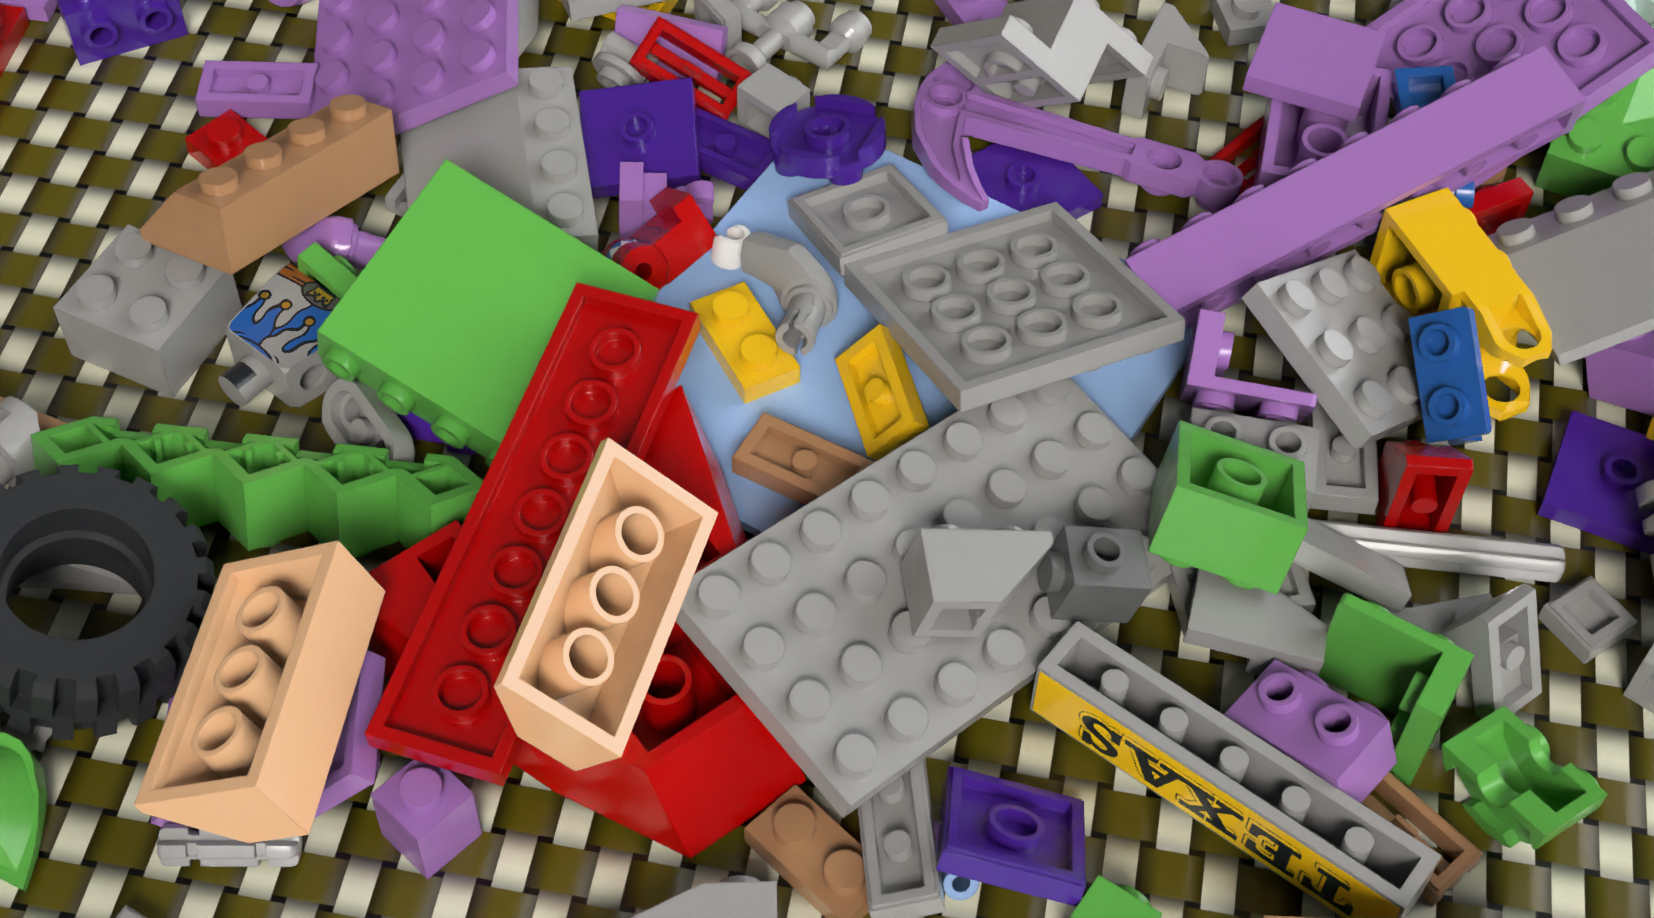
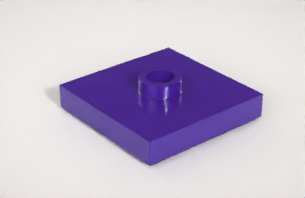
M692 77L579 91L581 129L593 198L619 195L620 162H644L643 173H667V187L673 189L701 180L696 98Z
M997 143L972 154L973 166L986 195L1020 212L1057 202L1075 219H1078L1102 205L1103 193L1073 163Z
M1572 410L1566 423L1537 515L1651 555L1654 554V537L1644 535L1642 526L1643 520L1653 515L1654 512L1639 510L1636 498V488L1648 481L1654 480V440L1646 438L1644 434Z
M949 766L942 785L936 871L1077 907L1086 888L1084 801L1067 795Z

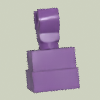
M620 162L619 239H628L657 214L649 200L667 187V173H643L644 162ZM700 180L676 188L677 190L690 193L709 224L713 223L714 184L712 182Z

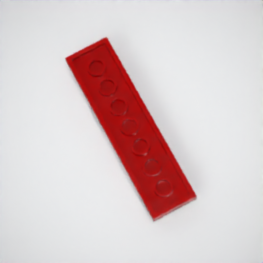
M576 283L364 733L370 746L500 786L505 785L524 740L516 735L495 691V682L601 441L610 438L644 462L701 329L699 313Z

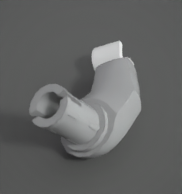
M743 225L730 227L727 230L726 237L722 235L714 237L711 260L716 266L727 270L742 268L743 272L759 279L774 289L779 303L786 313L775 333L778 346L784 352L796 356L799 345L804 340L800 349L802 355L812 351L819 328L827 326L833 321L838 310L837 290L832 279L821 264L803 244L762 231L750 234L749 229Z

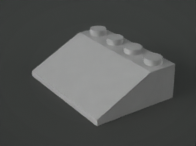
M571 66L518 68V86L400 133L407 210L447 159L598 252L599 234Z
M1654 170L1648 173L1635 172L1616 179L1612 187L1590 196L1577 195L1558 202L1554 210L1532 219L1518 218L1510 220L1499 226L1496 233L1488 236L1497 249L1502 250L1508 256L1518 276L1534 294L1552 332V351L1550 356L1559 366L1566 365L1654 330Z

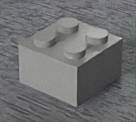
M128 224L53 308L71 355L174 398L224 338L228 323L242 309L233 274L230 275L152 245L151 242L141 237L139 228Z

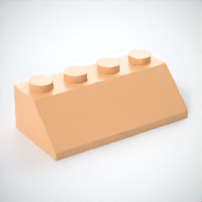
M610 438L601 441L494 685L495 691L516 735L574 771L621 758L718 515L717 511Z
M339 541L223 565L134 806L142 813L245 843L309 835L385 594V590Z

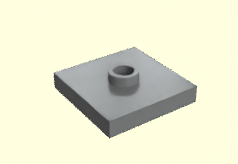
M893 164L863 173L862 179L854 184L846 186L831 184L788 200L790 219L840 276L844 275V264L948 234V221Z

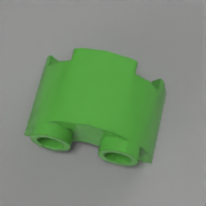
M1504 705L1442 744L1445 771L1457 767L1461 780L1472 797L1462 803L1465 811L1485 833L1508 848L1521 841L1531 844L1533 850L1538 849L1600 808L1608 795L1586 770L1577 768L1571 762L1564 767L1554 764L1549 759L1550 747L1543 734L1534 726L1525 724Z

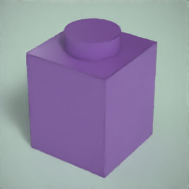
M413 759L370 794L382 835L427 880L482 835L474 794L447 769Z

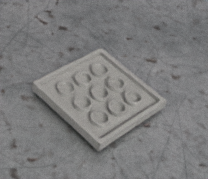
M1057 202L844 264L846 287L881 325L888 328L892 338L960 413L973 408H981L989 403L1029 390L1040 389L1047 384L1084 372L1095 371L1103 366L1140 354H1147L1155 349L1184 340L1185 318Z

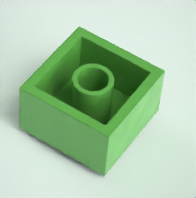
M1179 420L1152 483L1148 552L1159 555L1171 565L1181 568L1195 567L1222 576L1237 587L1244 589L1258 588L1277 595L1308 531L1305 462Z

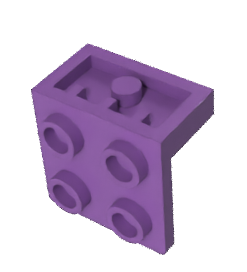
M1200 309L1191 330L1179 401L1192 403L1191 412L1192 408L1205 410L1223 409L1254 414V418L1302 422L1315 409L1316 394L1223 378L1224 370L1228 369L1234 333L1223 331L1226 313Z

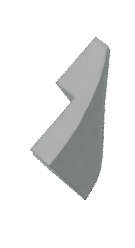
M1196 569L1191 593L1192 601L1183 642L1247 658L1245 669L1247 673L1260 676L1276 659L1298 672L1307 670L1318 676L1325 658L1327 627L1325 623L1280 591L1276 595L1258 588H1240L1231 584L1222 576Z

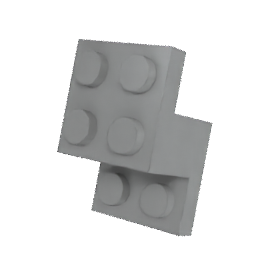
M1026 0L1006 4L1000 17L939 28L930 46L984 92L1033 108L1080 102L1088 84L1146 76L1154 59V56L1137 42V37L1132 31L1117 25L1099 9L1100 6L1096 0Z

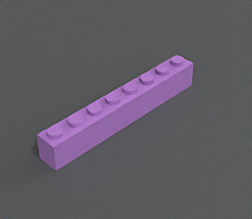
M1545 46L1524 56L1520 53L1512 54L1500 61L1492 69L1491 73L1473 82L1469 79H1464L1453 84L1441 95L1440 99L1422 108L1418 105H1413L1402 110L1390 121L1389 125L1371 134L1360 132L1351 136L1340 145L1336 152L1318 161L1315 158H1309L1300 162L1287 173L1285 178L1268 187L1256 185L1247 189L1236 198L1232 205L1215 214L1208 211L1196 215L1176 234L1162 241L1154 238L1143 242L1125 259V265L1185 318V330L1193 327L1200 309L1222 312L1243 301L1242 297L1256 283L1316 263L1377 232L1386 208L1446 187L1451 192H1454L1572 131L1586 99Z

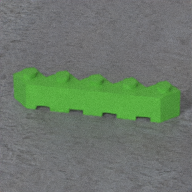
M97 416L30 434L35 469H39L41 476L57 474V465L78 464L79 472L97 474L99 466L120 470V479L132 484L136 477H140L158 487L157 499L161 502L165 501L168 497L174 498L188 512L187 526L193 524L201 527L219 521L248 551L277 545L283 539L307 531L321 544L339 541L354 558L363 557L375 549L398 541L408 549L455 520L462 526L483 482L482 479L454 456L427 453L424 464L389 460V449L337 443L334 447L333 454L299 450V439L246 433L242 440L243 444L209 440L208 429L160 423L154 426L152 434L120 430L119 419Z

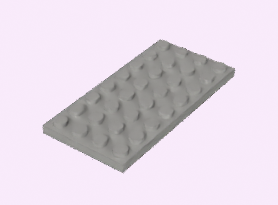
M1070 377L1047 384L1040 389L1029 390L989 403L981 408H973L961 413L957 411L694 574L676 618V623L842 818H844L1035 679L1038 665L1076 622V620L1051 619L1047 592H1042L1039 588L1037 568L1031 579L979 637H913L900 564L919 529L941 524L955 525L960 529L994 530L1003 526H1018L1024 530L1051 531L1053 542L1064 525L1141 530L1152 584L1150 595L1164 585L1172 573L1170 569L1171 564L1163 560L1159 555L1148 552L1151 490L1158 469ZM1079 621L1096 633L1112 623Z

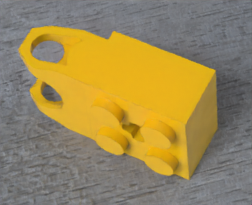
M1448 187L1386 208L1370 258V263L1374 265L1380 275L1382 285L1395 302L1405 308L1413 317L1458 307L1472 308L1475 313L1484 380L1495 376L1513 389L1516 394V399L1509 402L1496 401L1487 395L1490 417L1502 421L1526 412L1530 404V383L1523 367L1536 360L1549 358L1552 351V332L1534 294L1518 276L1508 256L1502 250L1497 249L1478 225L1474 214L1468 208L1463 207ZM1520 330H1525L1533 335L1538 345L1529 349L1517 348V337Z

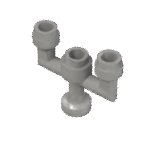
M732 0L731 2L742 12V30L759 37V39L753 44L747 42L736 43L726 52L725 57L754 73L765 65L777 51L782 49L827 71L845 53L853 54L861 49L872 34V26L863 13L857 10H849L847 13L839 15L830 24L829 34L821 42L810 38L815 24L814 14L801 1L783 2L766 17L758 13V11L770 10L779 0Z

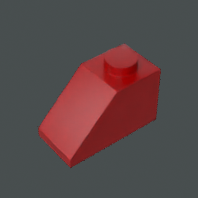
M1386 441L1377 465L1379 501L1375 509L1376 526L1447 533L1474 471L1473 459L1452 446L1424 444L1418 441Z

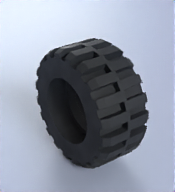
M78 464L57 465V474L41 476L39 469L16 475V486L8 490L0 484V714L4 711L10 715L11 729L31 735L34 733L36 725L52 728V739L74 740V730L93 728L95 738L117 733V725L120 720L129 718L132 725L137 726L155 716L157 698L163 703H169V699L175 696L214 591L215 575L213 561L206 557L208 544L200 528L193 524L187 526L188 512L174 498L168 497L163 502L157 499V486L140 477H136L133 484L120 479V470L99 466L97 474L79 472ZM83 564L103 568L127 581L141 597L144 607L134 619L114 632L91 639L68 640L48 636L30 628L14 615L7 605V600L21 583L38 572L61 565Z

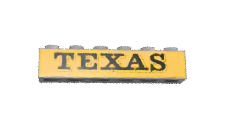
M1079 621L1075 622L1037 667L1030 710L1340 917L1406 918L1422 895L1441 858L1440 854Z

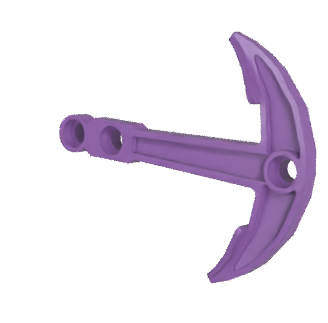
M948 61L927 75L918 89L913 104L911 116L912 145L925 170L942 189L979 212L988 208L989 198L982 188L973 166L969 138L964 136L979 138L1118 175L1127 182L1141 185L1146 192L1155 196H1167L1169 194L1182 198L1195 196L1197 204L1210 212H1219L1232 205L1239 195L1243 182L1242 172L1229 162L1222 160L1205 161L1195 152L1142 137H1127L986 93Z

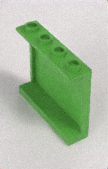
M446 159L317 330L318 355L322 357L321 361L324 366L337 377L348 382H353L355 378L376 390V396L385 406L401 415H408L412 412L431 424L432 432L443 442L457 449L467 446L485 457V462L490 468L576 283L652 302L656 301L659 289Z

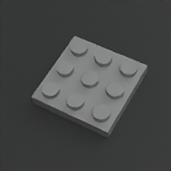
M1356 249L1258 282L1242 297L1244 303L1312 394L1317 395L1318 402L1354 450L1360 449L1423 419L1408 318L1413 316L1395 302L1380 282V275L1377 269L1367 259L1361 257Z

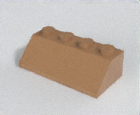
M354 94L333 98L326 107L306 118L292 121L285 130L263 142L249 145L245 148L244 153L219 167L203 171L196 180L174 191L140 229L141 237L151 242L152 245L230 275L236 273L399 173L392 109L368 102L362 96Z

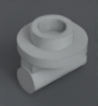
M610 31L602 44L601 50L592 61L593 67L598 72L596 76L597 81L604 88L645 83L647 78L640 75L629 64L630 59L639 46L614 31ZM650 55L647 56V59L659 65V60Z

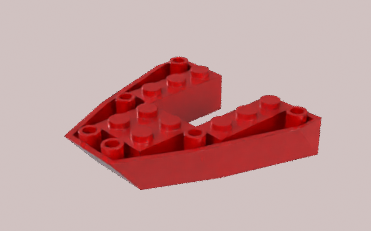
M680 385L674 389L644 462L718 512L694 574L746 543L747 540L723 470ZM457 520L368 572L385 590L368 650L386 658L384 673L389 679L395 670L462 527ZM676 621L621 758L574 771L528 742L523 741L514 765L555 793L690 859L773 804L795 784L799 786L806 781V776L802 769Z

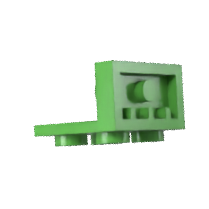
M1344 593L1336 607L1327 631L1325 658L1318 676L1396 715L1390 728L1397 763L1389 772L1403 784L1410 787L1444 721L1475 654L1456 646L1450 639L1441 634L1428 632L1391 614L1386 608L1375 602L1364 601L1352 594Z

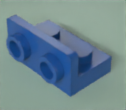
M1458 307L1408 318L1426 443L1461 445L1482 441V435L1489 434L1492 426L1474 310L1470 307Z

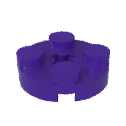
M841 94L814 97L815 107L798 111L797 102L786 106L774 116L769 125L770 146L774 157L775 170L782 176L829 179L835 185H851L862 179L863 169L874 164L886 149L885 120L883 116L880 119L876 117L875 106L862 98Z

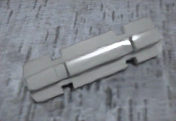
M168 823L160 828L157 855L160 858L161 864L165 866H191L193 860H200V866L258 867L261 864V860H269V867H293L300 861L303 839L302 836L245 843L200 829L192 830V827L179 823Z

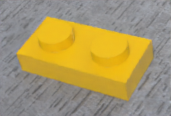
M745 282L689 302L690 311L699 313L701 327L699 333L744 404L800 382V365L793 355L784 352L778 346L775 338L777 330Z
M878 324L835 359L868 457L878 461L930 428L902 348L892 338L887 327Z

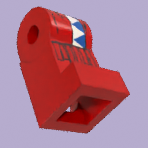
M665 187L649 200L657 213L651 220L628 239H616L609 243L602 252V255L659 290L672 282L712 248L714 237L717 236L692 195L670 187Z

